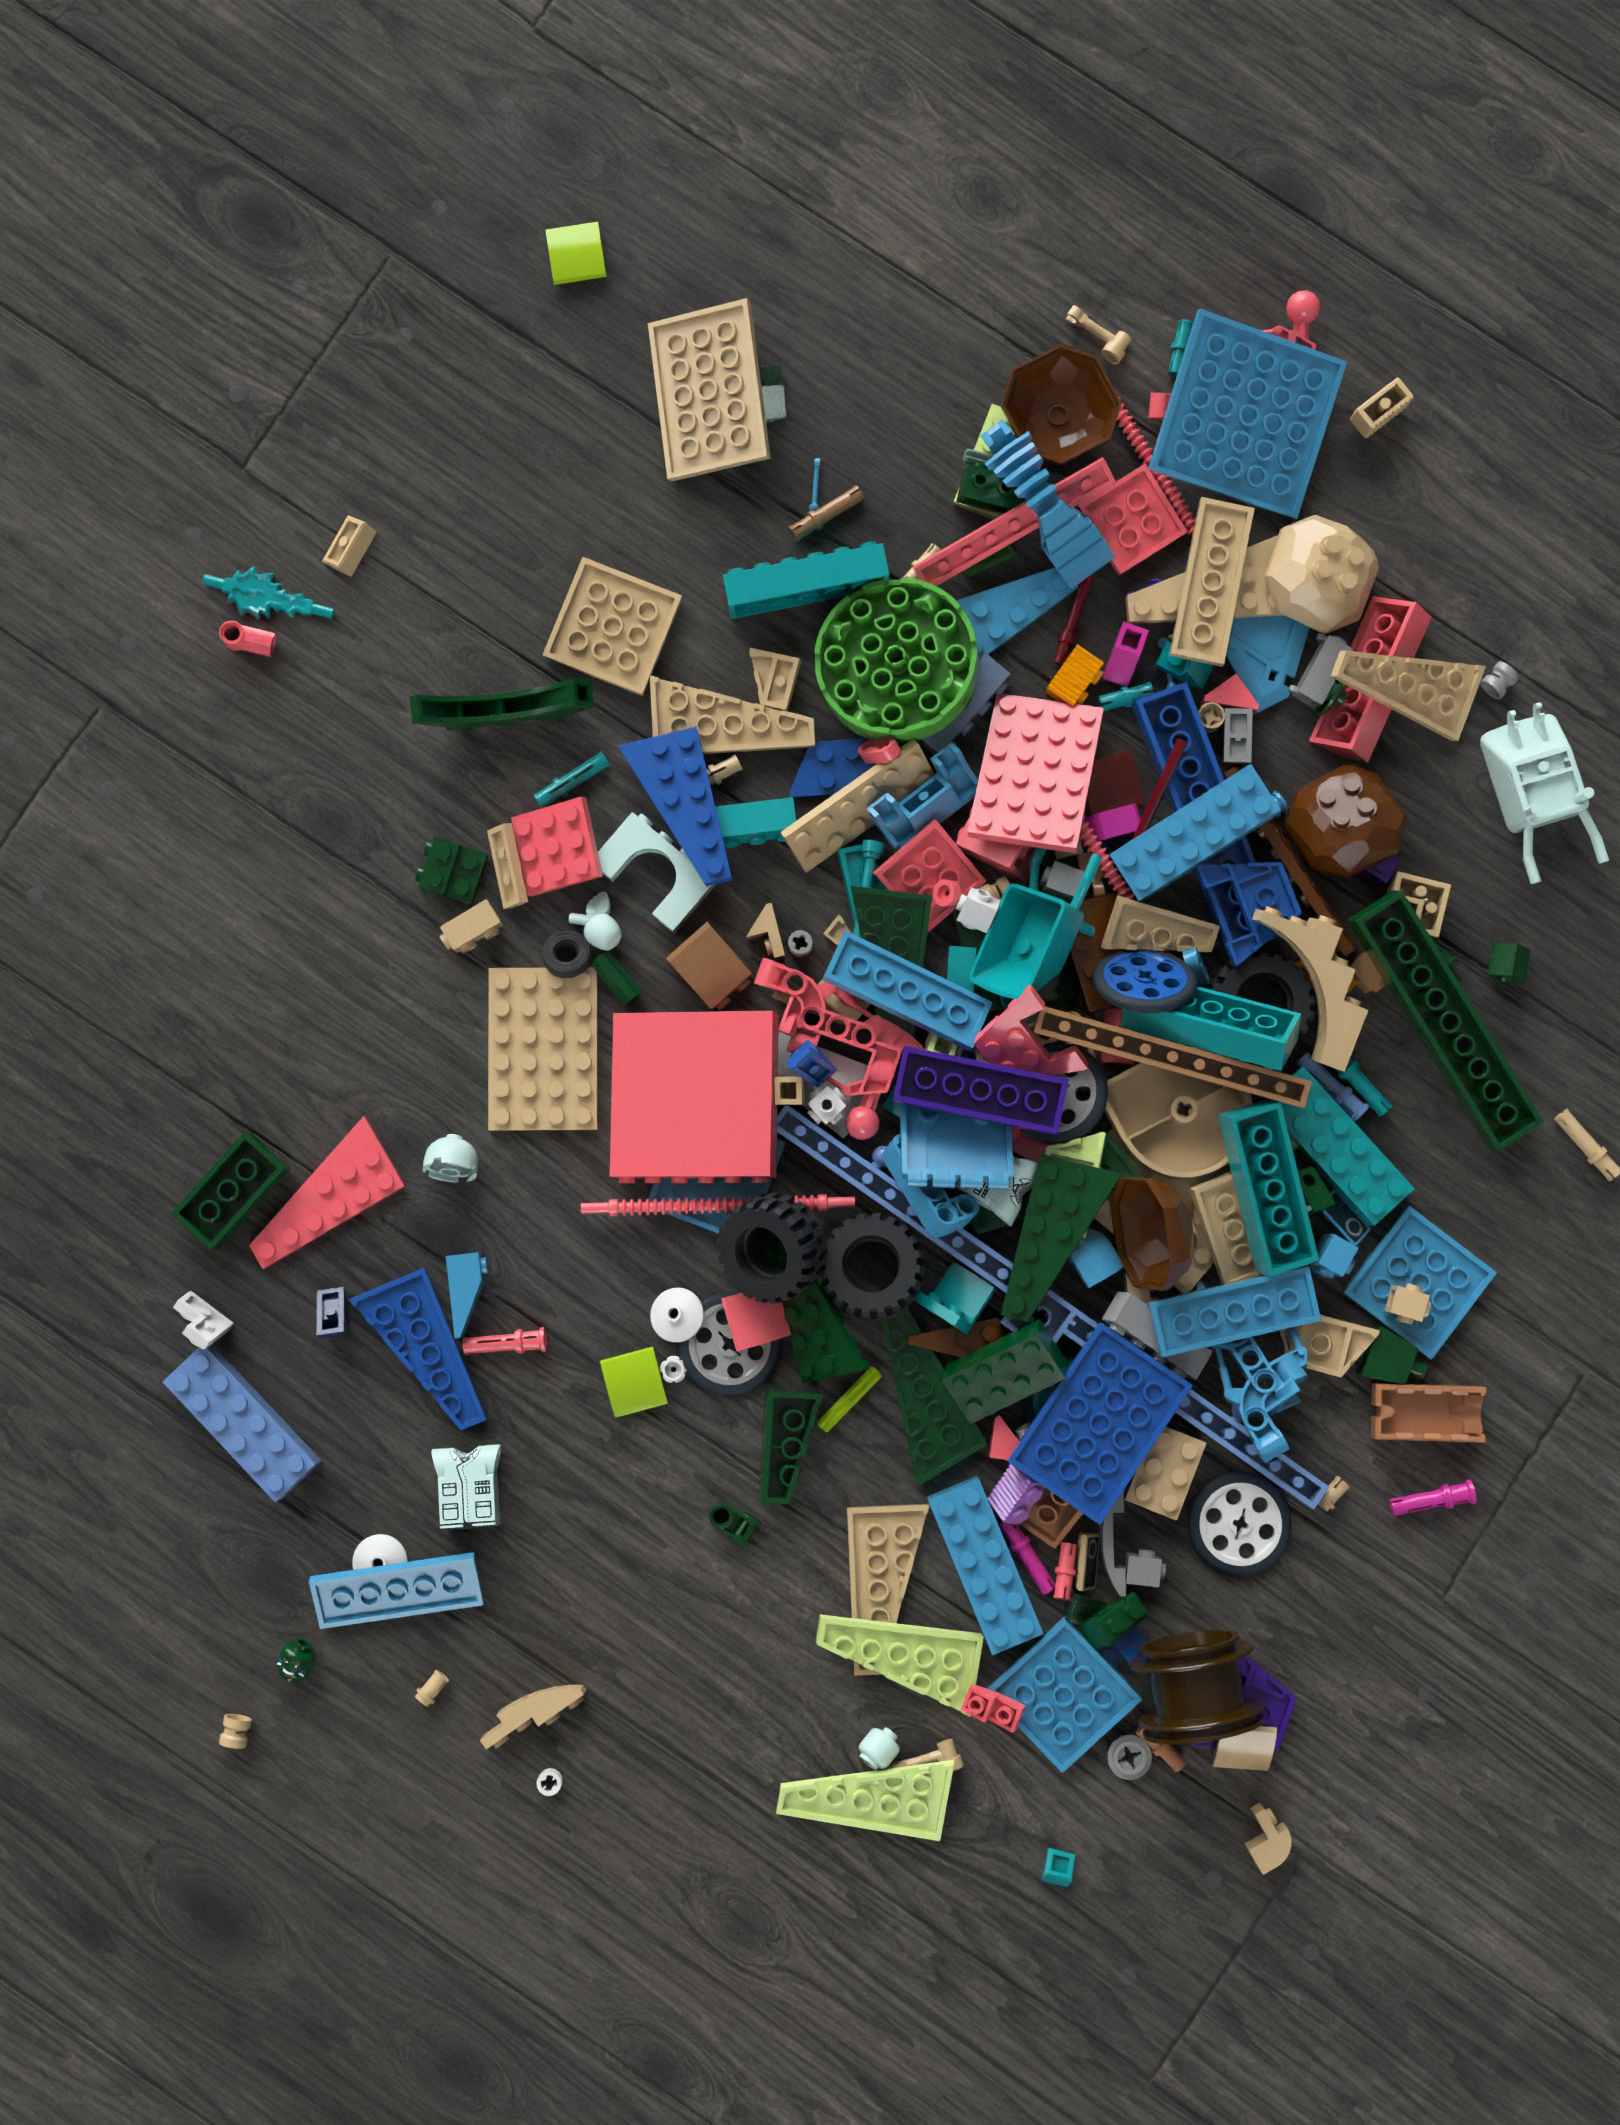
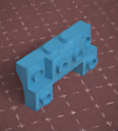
M952 742L930 758L937 773L906 798L897 803L887 792L866 808L873 822L882 831L890 847L895 852L933 819L941 824L975 797L978 779L970 769L960 749Z

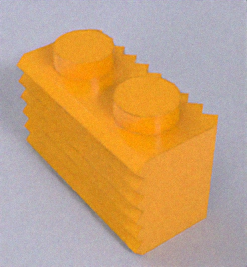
M1077 644L1047 686L1045 693L1058 702H1065L1071 706L1075 704L1082 705L1089 695L1085 691L1090 683L1096 685L1104 674L1101 670L1104 662Z

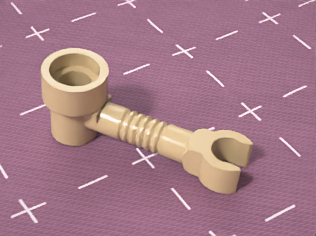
M1073 305L1068 312L1066 320L1072 325L1080 328L1083 327L1107 344L1101 351L1102 356L1110 363L1119 364L1125 355L1124 350L1131 342V337L1123 331H1118L1116 335L1112 334L1089 319L1079 307Z
M947 1739L937 1743L938 1750L916 1758L893 1762L888 1766V1769L954 1760L953 1771L962 1768L964 1764L961 1755L956 1752L953 1739Z

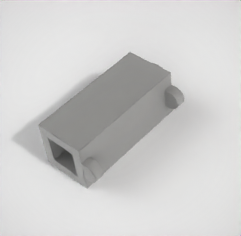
M1318 634L1316 640L1320 644L1298 685H1290L1288 689L1294 698L1314 709L1323 704L1336 680L1331 677V673L1339 652L1352 651V648L1346 645L1347 642L1344 639L1335 635L1325 636Z

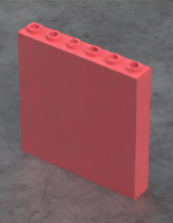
M774 1011L613 1013L610 1177L618 1178V1183H635V1178H645V1183H661V1178H671V1183H688V1178H698V1183H714V1178H725L724 1183H741V1178H751V1183H768V1178H776L777 1105H775L774 1077H778L779 1014Z

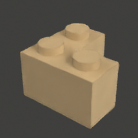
M1399 871L1391 875L1386 894L1392 890L1403 891L1432 940L1439 937L1451 884Z

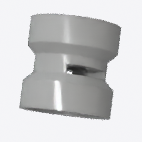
M1499 661L1493 667V672L1481 680L1480 685L1490 696L1500 700L1507 693L1506 689L1508 686H1513L1518 681L1519 676L1511 666Z

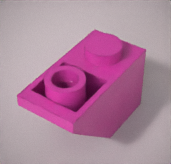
M1123 621L1102 679L1128 687L1149 630Z

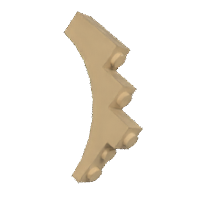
M1267 906L1265 911L1255 909L1252 920L1270 928L1283 938L1301 958L1311 977L1317 997L1319 1016L1317 1040L1311 1060L1345 1072L1368 1010L1360 1007L1361 1001L1346 996L1356 969L1347 966L1349 961L1333 956L1343 929L1334 926L1336 920L1320 915L1319 919L1309 918L1307 922L1294 916L1287 920L1280 917L1281 911Z

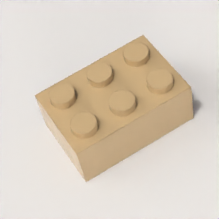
M1166 1426L1125 1487L1124 1500L1177 1521L1206 1442Z

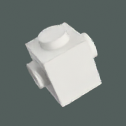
M970 888L968 895L962 894L957 904L956 910L960 911L957 921L962 922V925L966 928L978 929L987 933L1001 900L992 897L986 890Z

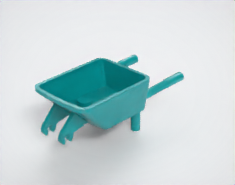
M1035 848L1030 860L1029 888L1018 884H1011L1004 891L997 912L970 970V981L987 991L1000 995L1001 1005L1004 1008H1008L1010 1004L1008 1002L1009 999L1017 1000L1027 986L1032 985L1038 991L1056 977L1065 964L1078 931L1087 936H1092L1095 933V927L1083 921L1084 914L1079 908L1103 857L1092 853L1071 904H1068L1059 898L1038 892L1039 866L1047 849Z

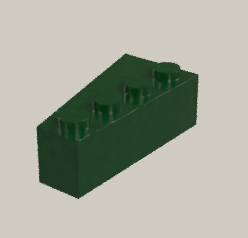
M765 1389L758 1500L761 1503H790L800 1471L799 1468L807 1449V1442L815 1423L816 1413L823 1397L822 1393Z

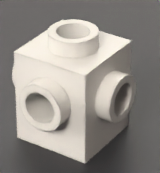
M819 1086L808 1096L811 1101L807 1104L810 1108L807 1113L817 1124L822 1121L825 1126L829 1122L835 1125L846 1115L843 1112L846 1108V1105L843 1103L846 1097L837 1087L831 1089L827 1086L825 1089H822ZM824 1100L832 1102L830 1110L822 1108L821 1104Z

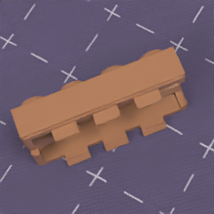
M1372 1383L1371 1405L1377 1406V1416H1371V1438L1377 1440L1486 1443V1436L1483 1434L1481 1422V1406L1483 1396L1486 1394V1387Z

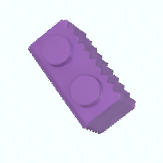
M1010 1464L1006 1472L1003 1473L1004 1476L998 1481V1484L995 1486L996 1488L992 1490L993 1492L987 1499L1003 1523L1020 1524L1028 1518V1511L1032 1505L1042 1497L1044 1486Z

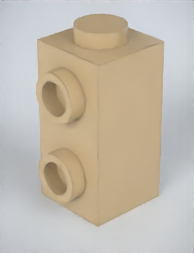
M486 899L442 925L440 928L444 934L440 935V938L448 950L452 948L455 952L462 951L464 954L477 946L475 942L483 937L487 940L500 932L498 928L502 927L503 924L490 902Z

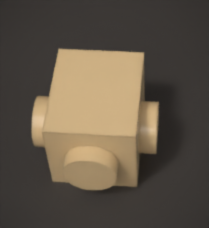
M1407 1283L1405 1288L1392 1285L1384 1311L1397 1315L1396 1321L1409 1325L1413 1324V1320L1422 1322L1423 1317L1426 1318L1431 1308V1302L1428 1301L1430 1295L1422 1293L1423 1288Z

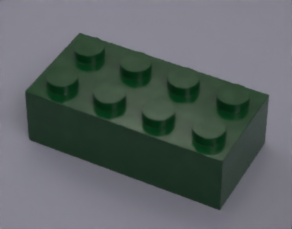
M244 1131L170 1214L210 1250H219L292 1168L252 1132Z
M1039 1319L945 1365L942 1382L969 1423L972 1424L1066 1378L1068 1362Z

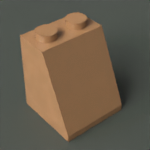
M708 922L666 958L672 968L712 1012L716 1008L721 1011L731 1002L729 996L736 990L741 993L752 983L749 980L752 977L750 970Z

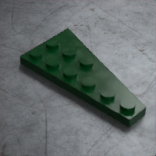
M850 885L860 938L923 968L932 895ZM874 1005L876 1015L899 1026L914 1038V1024Z
M1040 1154L1001 1315L1025 1322L1031 1320L1054 1280L1062 1271L1063 1266L1076 1249L1099 1209L1107 1200L1111 1190L1122 1176L1121 1173Z

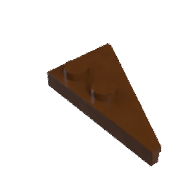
M999 1317L976 1321L967 1335L953 1326L907 1336L906 1342L917 1347L961 1358L1003 1336Z

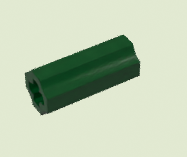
M609 950L602 953L591 964L625 1007L643 993L641 988Z

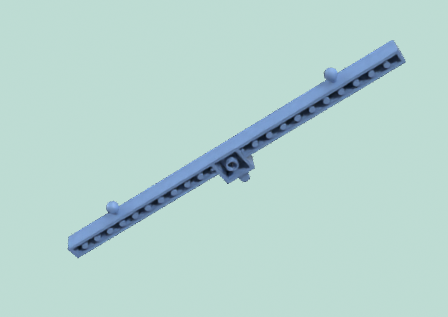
M785 1105L777 1116V1132L1004 1293L1007 1292L1013 1267L1010 1261L964 1229L943 1237H934L926 1231L897 1182L880 1171L882 1167H887L882 1158V1153L887 1146H879L873 1151V1162L870 1164L790 1106ZM1048 1290L1045 1298L1036 1310L1038 1312L1041 1309L1044 1310L1043 1316L1046 1318L1042 1323L1055 1344L1061 1335L1064 1334L1083 1347L1098 1324L1051 1290ZM1004 1316L1000 1323L1014 1332L1033 1323L1035 1317L1032 1316L1029 1322ZM1190 1389L1175 1413L1306 1506L1313 1510L1315 1509L1329 1486L1283 1454L1264 1463L1244 1426L1240 1424L1242 1421L1239 1411L1240 1407L1233 1404V1415L1230 1417Z

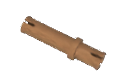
M855 485L852 489L818 510L809 511L807 513L808 516L789 526L788 530L791 536L794 537V540L798 542L815 530L820 531L823 529L824 524L858 503L865 500L858 486Z

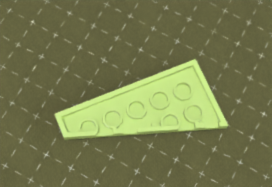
M820 1615L816 1637L818 1646L846 1659L849 1658L871 1671L874 1670L881 1673L888 1679L922 1695L925 1694L934 1698L941 1704L953 1707L971 1717V1715L963 1712L961 1708L970 1685H976L984 1638L982 1633Z

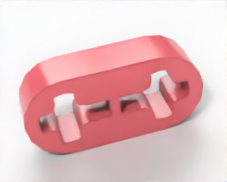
M894 738L868 740L857 751L864 763L878 764L887 763L895 759L901 753V748Z

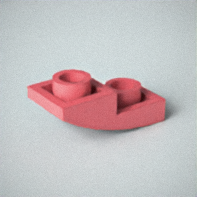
M972 1684L968 1689L961 1710L984 1723L990 1720L1014 1733L1019 1726L1026 1705L995 1691Z

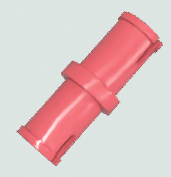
M1062 1542L1060 1544L1058 1567H1055L1054 1571L1057 1577L1053 1598L1071 1601L1073 1577H1076L1077 1570L1074 1568L1078 1545Z

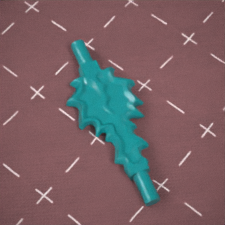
M256 566L251 567L244 574L238 570L233 578L226 577L222 579L207 574L203 578V585L222 589V593L228 594L227 602L229 604L232 602L236 603L240 616L250 613L259 620L262 613L270 619V609L273 608L276 612L283 610L291 618L294 617L295 612H299L303 616L315 614L330 619L334 617V608L316 604L315 601L309 598L305 599L303 593L291 595L287 593L286 589L279 590L282 583L272 582L276 574H258Z

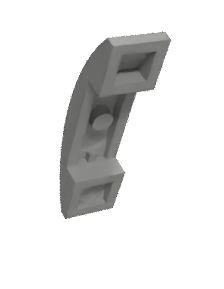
M1123 1490L1100 1525V1549L1104 1568L1112 1586L1120 1596H1126V1577L1124 1566L1114 1565L1113 1513H1124Z

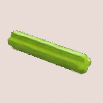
M870 1367L818 1420V1426L823 1431L829 1432L881 1378V1373L875 1367Z

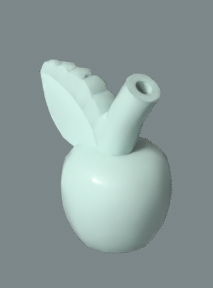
M602 891L589 901L586 906V915L570 913L569 923L585 926L584 937L586 941L598 949L607 951L617 946L622 935L618 923L609 916L611 904L608 894Z

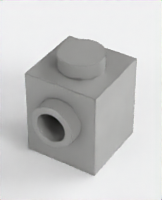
M1139 1549L1138 1554L1126 1552L1124 1565L1126 1584L1159 1587L1160 1580L1164 1581L1166 1565L1162 1564V1559L1159 1556H1155V1551Z

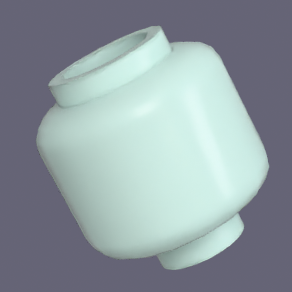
M886 1727L883 1730L872 1728L859 1745L860 1759L875 1771L878 1768L886 1769L900 1751L898 1744L895 1742L898 1737Z

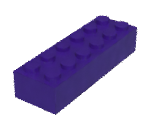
M904 1046L893 1102L1056 1136L1059 1130L1069 1079Z

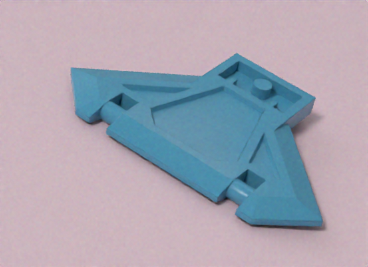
M1287 616L1233 618L1226 658L1234 673L1239 676L1259 704L1256 714L1288 698L1290 695L1289 687L1285 686L1284 683L1286 677L1295 678L1310 627ZM1270 672L1276 674L1274 681L1268 680Z

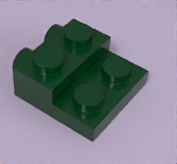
M434 836L433 841H427L424 849V856L427 857L425 866H419L416 873L415 881L419 882L418 888L472 906L489 855L485 852L462 846L460 843Z

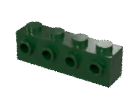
M973 463L963 470L956 502L1003 515L1027 500L1025 498H1018L1014 493L1017 486L1007 487L1003 480L1006 477L998 478L994 471L989 470L986 465Z

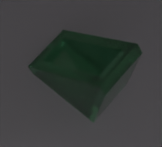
M1071 1589V1601L1066 1602L1062 1615L1063 1617L1065 1616L1066 1621L1081 1625L1108 1603Z

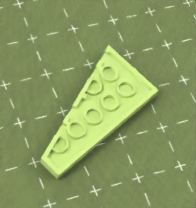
M954 1760L781 1783L776 1814L940 1841Z

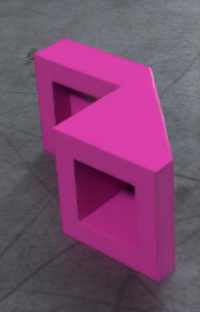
M1130 804L1086 817L1084 821L1089 822V829H1094L1092 834L1098 835L1096 840L1103 842L1111 838H1121L1135 833L1141 818L1137 805ZM1082 838V839H1081L1082 846H1083V847H1088V845H1083V843H1084L1085 841H1084V839Z

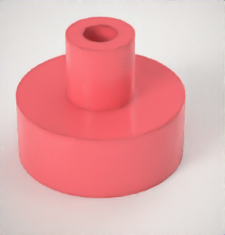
M943 879L936 883L933 889V899L937 905L951 908L960 900L961 889L957 882Z

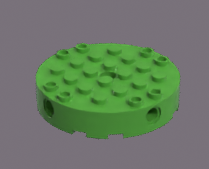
M901 578V580L889 581L882 579L862 586L861 590L853 593L851 596L847 595L829 613L816 641L815 673L829 708L847 728L870 740L894 738L897 743H907L912 739L918 741L932 736L947 727L960 715L970 701L978 681L980 666L979 650L970 620L952 596L935 585L917 579ZM903 658V660L897 663H891L893 659Z

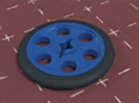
M1147 949L1120 950L1111 953L1096 965L1092 975L1094 987L1107 1002L1119 1008L1140 1013H1160L1179 1008L1189 1002L1195 994L1198 985L1195 973L1182 959L1163 951ZM1135 963H1140V964H1143V965H1142V966H1136V965H1134V964H1135ZM1165 969L1169 970L1170 972H1162L1160 970ZM1113 973H1122L1124 975H1115ZM1173 985L1176 986V988H1169L1166 986ZM1119 989H1128L1130 991H1121ZM1146 995H1154V996H1156V997L1150 998V997H1147Z

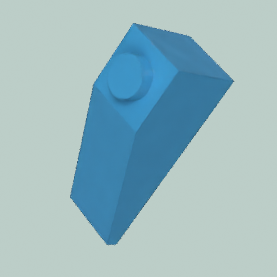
M482 1252L446 1256L454 1338L464 1337L485 1280L484 1274L488 1273L487 1257H482Z

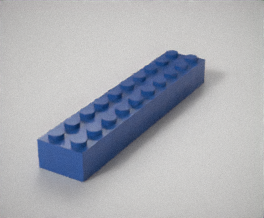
M1187 682L1135 701L1132 709L1159 779L1177 739L1187 742V746L1165 792L1172 814L1224 781ZM1244 836L1202 864L1220 865L1256 862L1247 838ZM1194 868L1214 924L1220 926L1218 934L1225 953L1229 957L1225 943L1250 934L1230 881L1203 890ZM1276 934L1266 943L1280 938V936Z

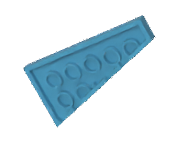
M1052 568L956 601L971 622L977 641L979 658L981 659L985 653L988 655L993 653L1078 589V585L1070 589L1057 569Z

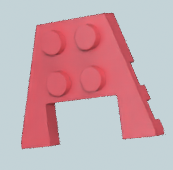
M1032 985L1027 986L1017 1000L1014 999L1000 1016H996L975 1036L974 1044L985 1059L992 1064L1046 1075L1088 1069V1061L1076 1045L1054 1055H1049L1024 1021V1018L1044 1009L1045 1002Z

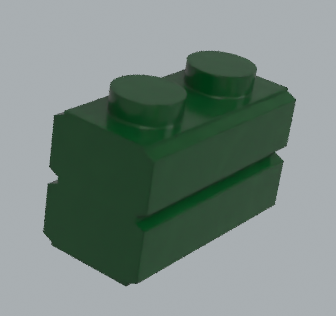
M1131 1592L1127 1593L1126 1596L1114 1598L1092 1615L1091 1618L1083 1622L1081 1629L1095 1649L1113 1644L1148 1615L1138 1596Z

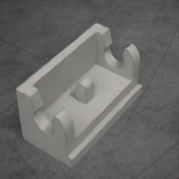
M1225 708L1224 763H1226L1227 767L1241 765L1242 768H1245L1251 764L1253 709Z

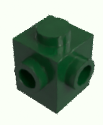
M1493 943L1491 956L1488 960V975L1498 978V983L1514 985L1515 981H1526L1531 949L1519 944Z

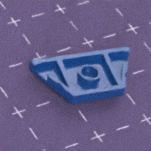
M865 739L815 742L816 747H809L806 751L790 790L789 798L832 796L876 764L864 763L857 751L866 742Z

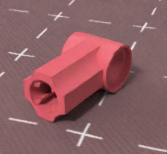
M227 621L219 629L222 641L231 650H243L271 657L274 652L276 633L243 626L236 621ZM231 631L240 632L238 639L234 641L227 640V636Z

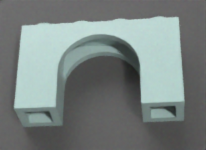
M632 812L598 851L602 874L614 882L625 867L638 855L652 852L668 858L675 867L676 881L671 892L652 914L675 934L716 884L706 887L684 850L681 848L678 851L672 846L673 840L665 832L661 831L658 834L651 828L653 823L642 813L637 816Z

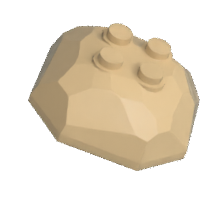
M1313 515L1280 529L1264 579L1279 613L1326 635L1361 618L1379 566L1372 548L1348 526Z

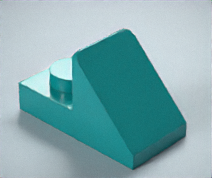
M1167 641L1154 667L1202 691L1213 666L1211 664L1169 656L1171 642Z

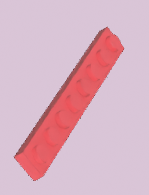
M1100 458L1054 486L1057 489L1055 493L1059 499L1074 508L1116 484V481L1105 459ZM1026 501L912 567L919 580L938 586L1039 528L1036 513L1033 509L1028 508Z

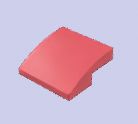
M742 1293L721 1298L736 1351L792 1335L789 1324L785 1319V1310L782 1302L771 1304L768 1301L764 1304L755 1301L756 1297L749 1299Z

